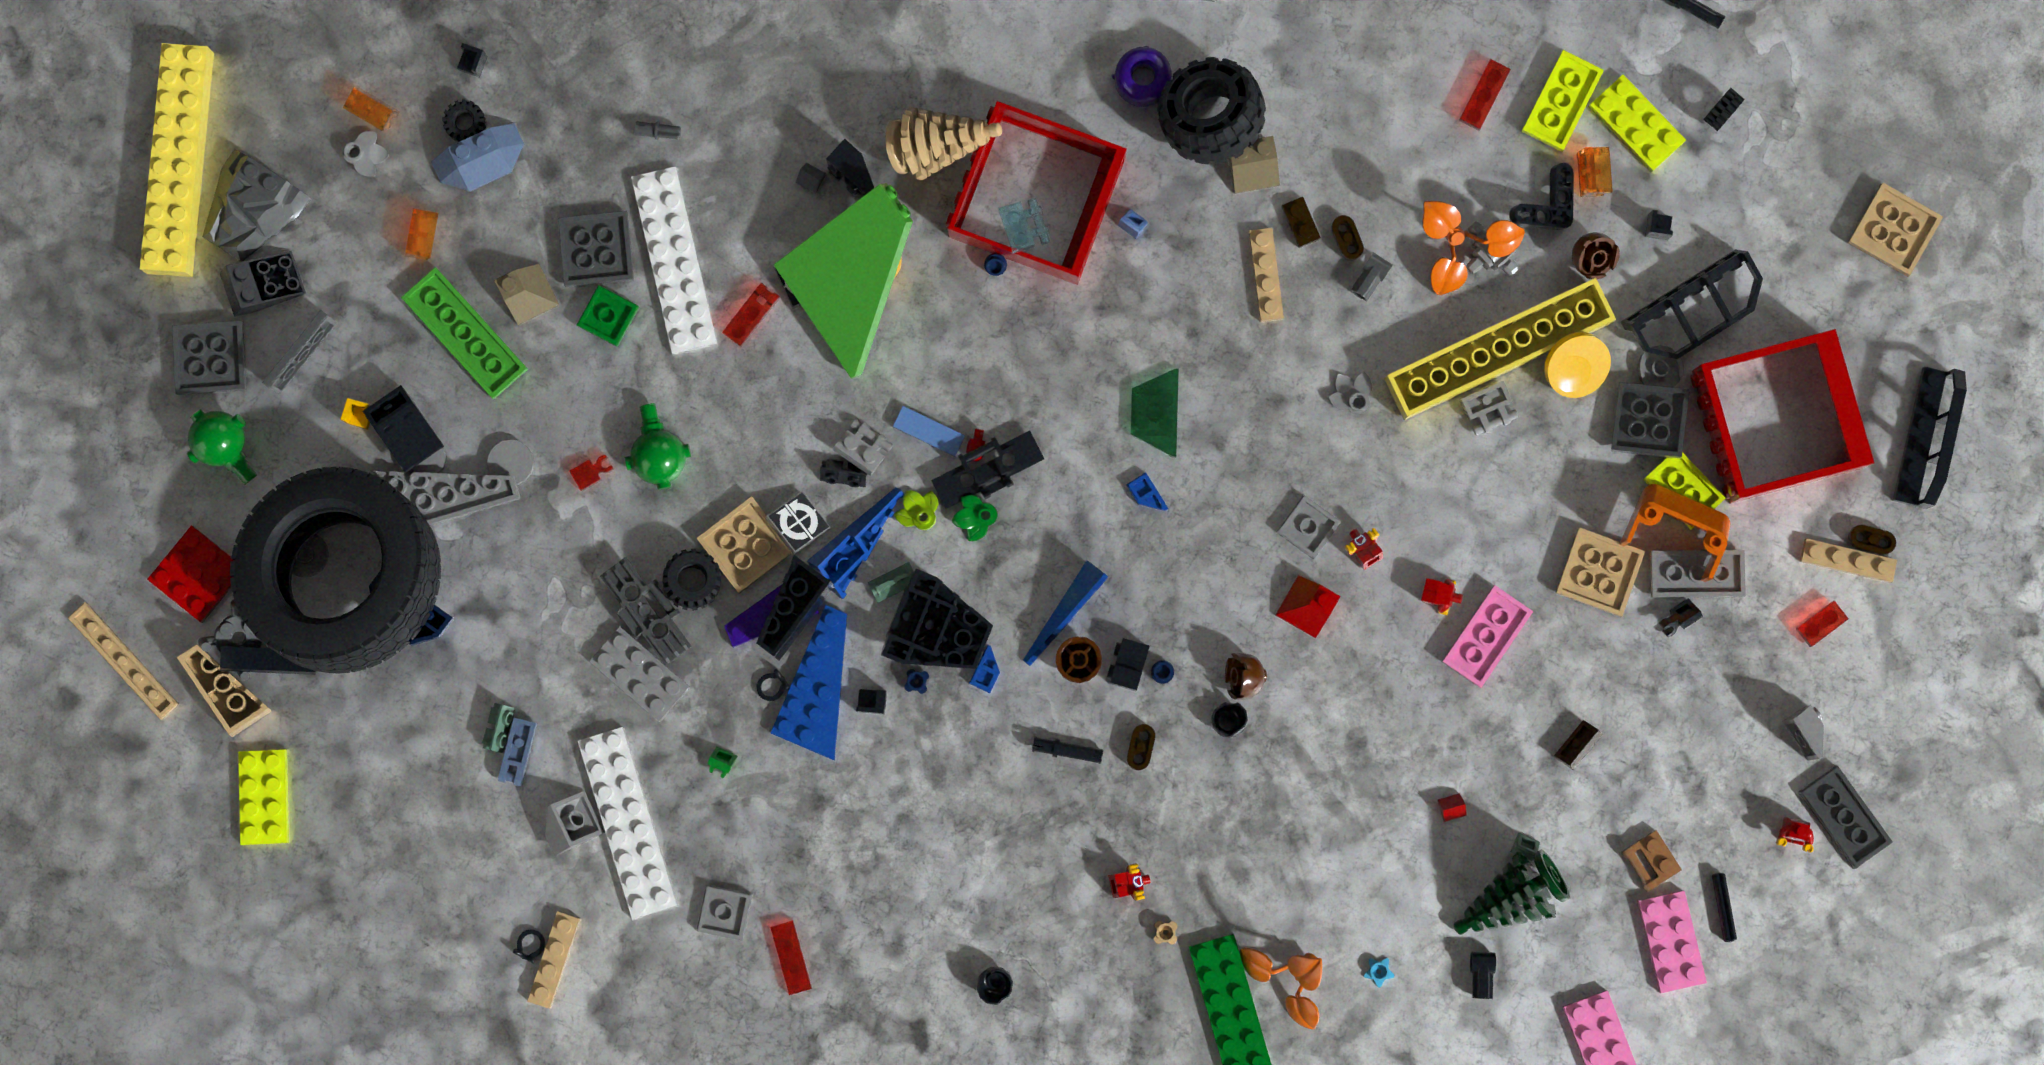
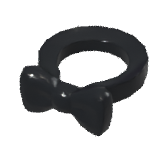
M775 669L774 673L763 675L757 682L758 695L766 701H775L783 695L785 689H790L785 677L782 676L778 669ZM768 678H778L781 681L779 691L774 696H766L762 692V683Z
M534 929L522 932L517 940V949H514L513 953L534 964L536 961L535 957L544 951L546 945L543 934ZM534 934L540 940V947L537 951L527 955L523 953L522 941L525 936Z

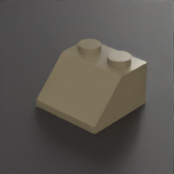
M1273 136L1257 138L1251 148L1247 146L1243 150L1244 152L1236 159L1234 156L1228 158L1235 194L1280 186L1278 158Z

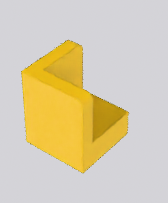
M347 398L341 421L368 430L370 422L363 413V410L371 405Z

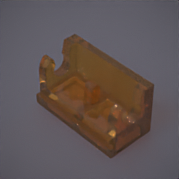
M359 88L352 89L343 106L347 111L381 131L389 129L392 126L389 124L391 119L396 118L400 111Z
M1585 147L1578 151L1580 197H1597L1612 193L1609 147Z
M413 208L405 257L422 260L431 258L438 213Z

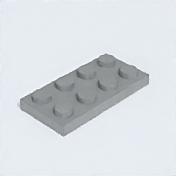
M1706 550L1650 551L1651 598L1745 597L1744 550H1725L1713 579L1707 582L1701 581L1712 555Z
M620 626L589 661L658 722L662 721L690 688Z

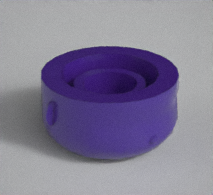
M1149 46L1133 48L1126 52L1117 63L1115 74H1112V78L1115 80L1117 92L1127 103L1137 107H1149L1160 101L1164 85L1167 81L1171 82L1172 70L1167 58L1161 52ZM1140 67L1149 68L1154 74V80L1149 85L1137 84L1133 80V72Z

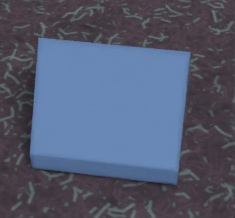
M1129 209L1121 217L1118 226L1136 239L1148 222Z

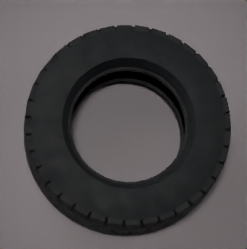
M322 467V469L317 468L306 471V474L302 472L290 477L291 481L286 479L275 486L276 491L272 489L262 497L263 502L259 500L251 510L253 514H248L242 524L244 529L239 530L235 540L238 545H234L231 559L233 561H230V576L233 578H230L238 612L248 628L267 647L291 662L307 669L340 674L366 670V667L371 668L381 664L382 660L387 661L397 654L396 651L400 652L410 643L409 639L413 640L421 631L419 627L425 625L430 616L428 612L433 610L437 600L435 595H438L440 587L438 579H441V558L433 530L424 515L409 499L385 480L368 472L347 467ZM356 523L372 528L381 547L382 563L376 585L368 597L350 612L337 617L320 619L305 616L295 602L291 586L293 566L301 549L313 536L333 525ZM306 532L304 535L286 542L293 534Z

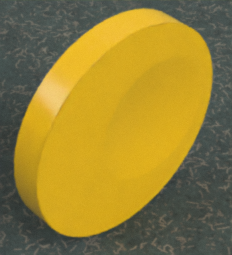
M1577 332L1569 334L1560 339L1549 351L1544 366L1546 380L1562 396L1569 398L1586 396L1599 388L1606 379L1611 364L1610 353L1606 345L1590 333Z

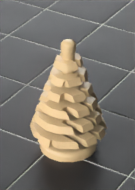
M909 107L905 110L906 115L903 114L902 120L894 119L888 123L885 140L888 158L894 170L899 174H907L911 171L912 175H916V179L924 180L933 173H937L944 167L951 165L955 160L963 158L967 152L975 151L978 145L984 146L989 142L990 137L1001 136L1002 126L1000 123L988 125L985 120L976 119L974 121L969 117L960 118L958 115H947L941 112L934 113L930 110Z

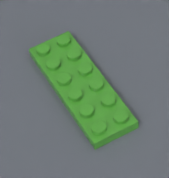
M436 267L401 297L493 400L528 370Z

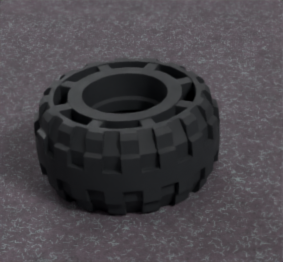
M1206 57L1204 61L1198 62L1196 59L1189 62V66L1184 69L1179 68L1173 73V79L1171 82H1166L1161 92L1162 96L1160 101H1158L1157 112L1162 132L1172 149H1175L1185 159H1194L1196 163L1206 165L1212 161L1215 164L1226 163V159L1233 156L1236 159L1243 154V150L1247 146L1249 148L1252 147L1258 138L1257 133H1261L1265 123L1264 112L1266 111V106L1259 84L1246 67H1242L1237 62L1226 58L1219 61L1216 57ZM1225 97L1229 99L1225 109L1214 117L1207 119L1192 117L1196 106L1208 98Z

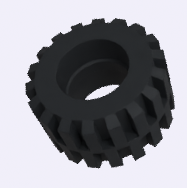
M691 549V551L681 550L680 554L676 553L672 556L671 560H668L664 568L662 580L664 593L666 592L669 601L672 600L674 602L673 605L676 607L681 606L683 610L692 608V611L699 607H702V609L707 607L708 603L714 601L720 589L721 571H719L718 563L714 562V558L711 555L707 556L705 551L697 552L696 549ZM687 568L699 569L706 578L704 587L695 592L684 590L678 583L679 573Z

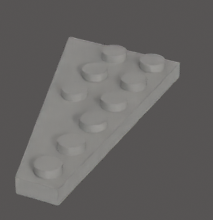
M369 471L370 474L385 480L409 499L424 515L429 525L521 499L514 476Z

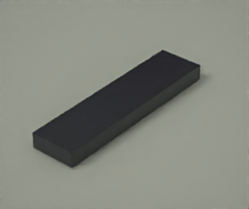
M221 646L220 671L316 674V671L299 666L270 648Z

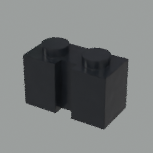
M1125 638L1122 639L1121 643L1117 642L1113 653L1114 656H1117L1115 665L1110 664L1106 677L1111 679L1109 684L1136 692L1150 646Z

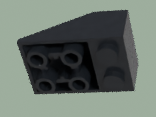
M844 139L826 158L828 173L836 181L842 180L846 185L845 188L853 196L859 195L862 198L874 189V185L862 153Z
M292 251L226 265L220 273L234 317L257 312L306 294Z
M402 385L363 410V413L405 473L444 447Z

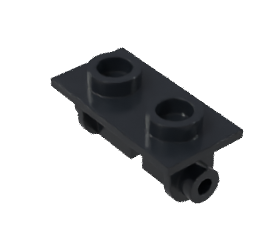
M830 459L822 461L820 481H825L829 484H846L850 487H866L867 473L854 464L848 462L847 469H843L844 461Z

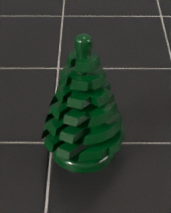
M1542 849L1534 854V862L1539 872L1538 874L1531 871L1534 866L1520 851H1517L1512 858L1513 865L1507 863L1502 869L1503 875L1499 873L1493 879L1496 887L1493 889L1492 885L1489 884L1483 890L1485 900L1480 895L1474 900L1473 903L1476 911L1469 906L1464 911L1466 918L1454 923L1455 931L1459 935L1464 934L1470 928L1475 932L1483 931L1482 922L1488 929H1497V920L1504 927L1512 926L1513 924L1510 921L1512 917L1517 924L1527 923V917L1533 922L1540 921L1542 915L1546 919L1556 918L1555 905L1548 902V900L1552 899L1549 891L1560 902L1568 900L1570 893L1561 873L1548 854Z

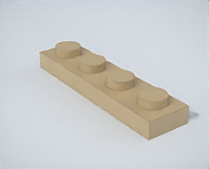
M1272 228L1249 230L1260 322L1282 320L1284 315Z
M1804 539L1800 562L1888 583L1893 582L1897 564L1896 559L1811 539Z
M557 911L527 1002L551 1008L581 918Z

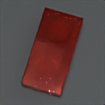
M1834 600L1798 626L1796 630L1809 647H1812L1846 622L1848 617Z

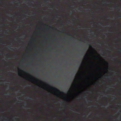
M805 163L800 169L795 183L816 194L827 173Z

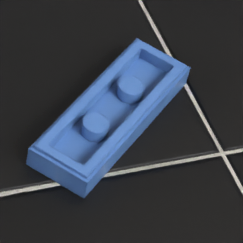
M902 406L893 425V428L956 457L965 438V435L905 406Z

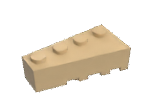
M198 645L177 657L231 737H234L272 712L229 672L220 671V664Z

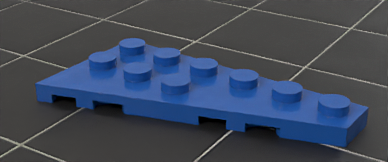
M825 605L771 730V734L835 761L847 614Z

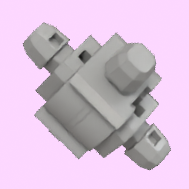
M1474 222L1468 228L1469 233L1488 240L1486 232L1483 230L1484 227L1480 223ZM1475 241L1471 245L1475 249L1472 252L1475 258H1472L1466 266L1470 273H1477L1483 267L1486 270L1491 267L1495 271L1502 266V270L1507 275L1512 276L1519 270L1516 262L1509 259L1516 253L1515 251L1504 257H1494L1488 253V244Z

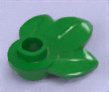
M975 495L961 497L964 508L954 515L952 523L959 528L967 529L968 541H977L987 534L988 526L996 521L998 516L997 510L992 504L983 503ZM983 511H988L990 513V517L988 519H984L981 514Z

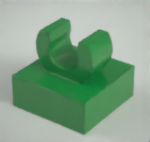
M716 747L707 763L710 765L709 772L712 773L717 768L722 771L721 778H724L727 773L729 774L738 756Z

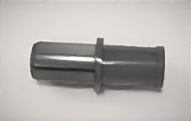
M636 121L634 133L635 136L655 137L656 140L659 137L679 139L681 127L663 125L658 121L656 123Z

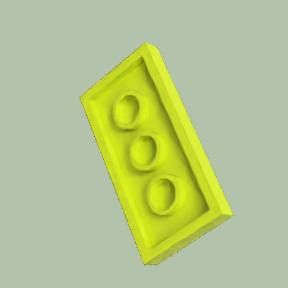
M1562 50L1521 132L1563 152L1604 70Z
M1624 74L1588 106L1651 172L1686 141Z
M287 750L239 751L240 845L289 843Z

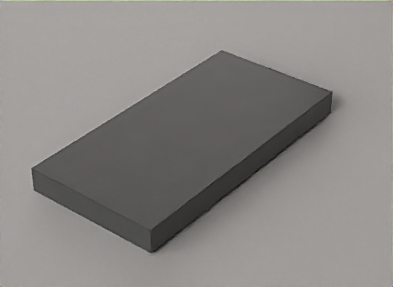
M320 310L262 383L276 393H281L336 326L337 322Z
M1838 765L1798 792L1853 869L1858 868L1893 843Z

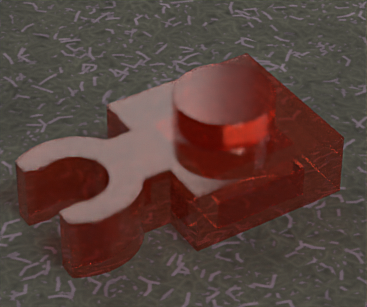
M606 455L600 456L594 465L589 459L570 470L581 491L602 480L599 476L600 473H610L614 469L612 465L607 468L602 467V462L608 459Z

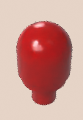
M975 429L974 437L970 438L967 443L966 454L985 445L986 441L982 440L984 430ZM981 456V457L975 459L974 461H979V460H981V459L983 458V456Z

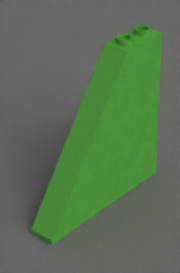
M887 183L876 186L774 264L851 379L859 377L863 373L913 223L910 218L911 213L904 204L901 205L897 199L898 194L896 190Z

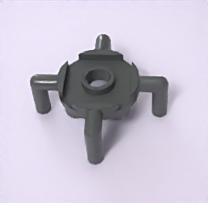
M234 599L231 601V615L223 619L220 625L217 626L214 636L201 637L198 640V644L205 652L209 651L212 645H216L219 652L221 646L260 648L262 642L243 621ZM236 632H243L245 634V638L241 643H234L232 641V636ZM237 672L243 681H247L250 678L248 672Z

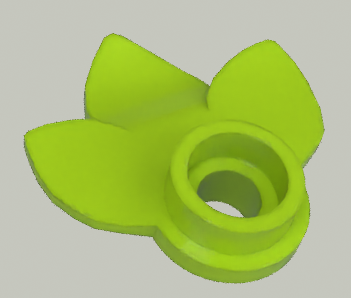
M907 490L903 496L905 508L896 511L894 516L905 527L916 526L920 530H928L936 522L935 511L939 504L938 498L933 491L922 496L916 491ZM923 515L928 516L927 520L920 521Z

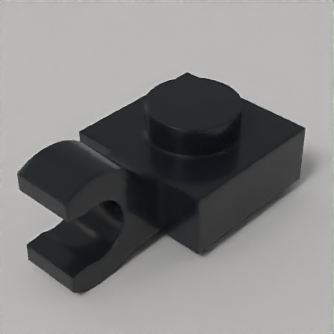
M1687 598L1669 610L1671 616L1661 620L1659 624L1663 628L1662 632L1667 637H1671L1676 633L1679 626L1685 629L1702 618L1703 615L1696 605Z

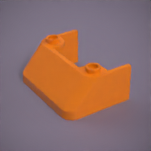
M1651 484L1645 487L1619 545L1625 546L1631 543L1639 522L1647 526H1653L1659 523L1663 514L1706 532L1703 546L1712 555L1701 581L1707 582L1712 580L1727 547L1730 530L1728 516L1658 484Z

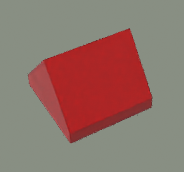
M1460 793L1438 799L1444 822L1467 816L1466 805Z

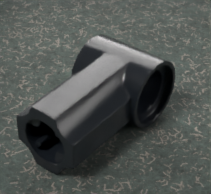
M1471 952L1472 998L1493 999V974L1496 972V954L1494 952Z

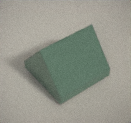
M1518 833L1510 852L1516 854L1517 851H1520L1528 860L1533 861L1540 842Z

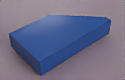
M1147 473L1126 484L1138 505L1162 511L1169 509Z
M987 645L969 684L987 693H991L1000 674L990 645Z

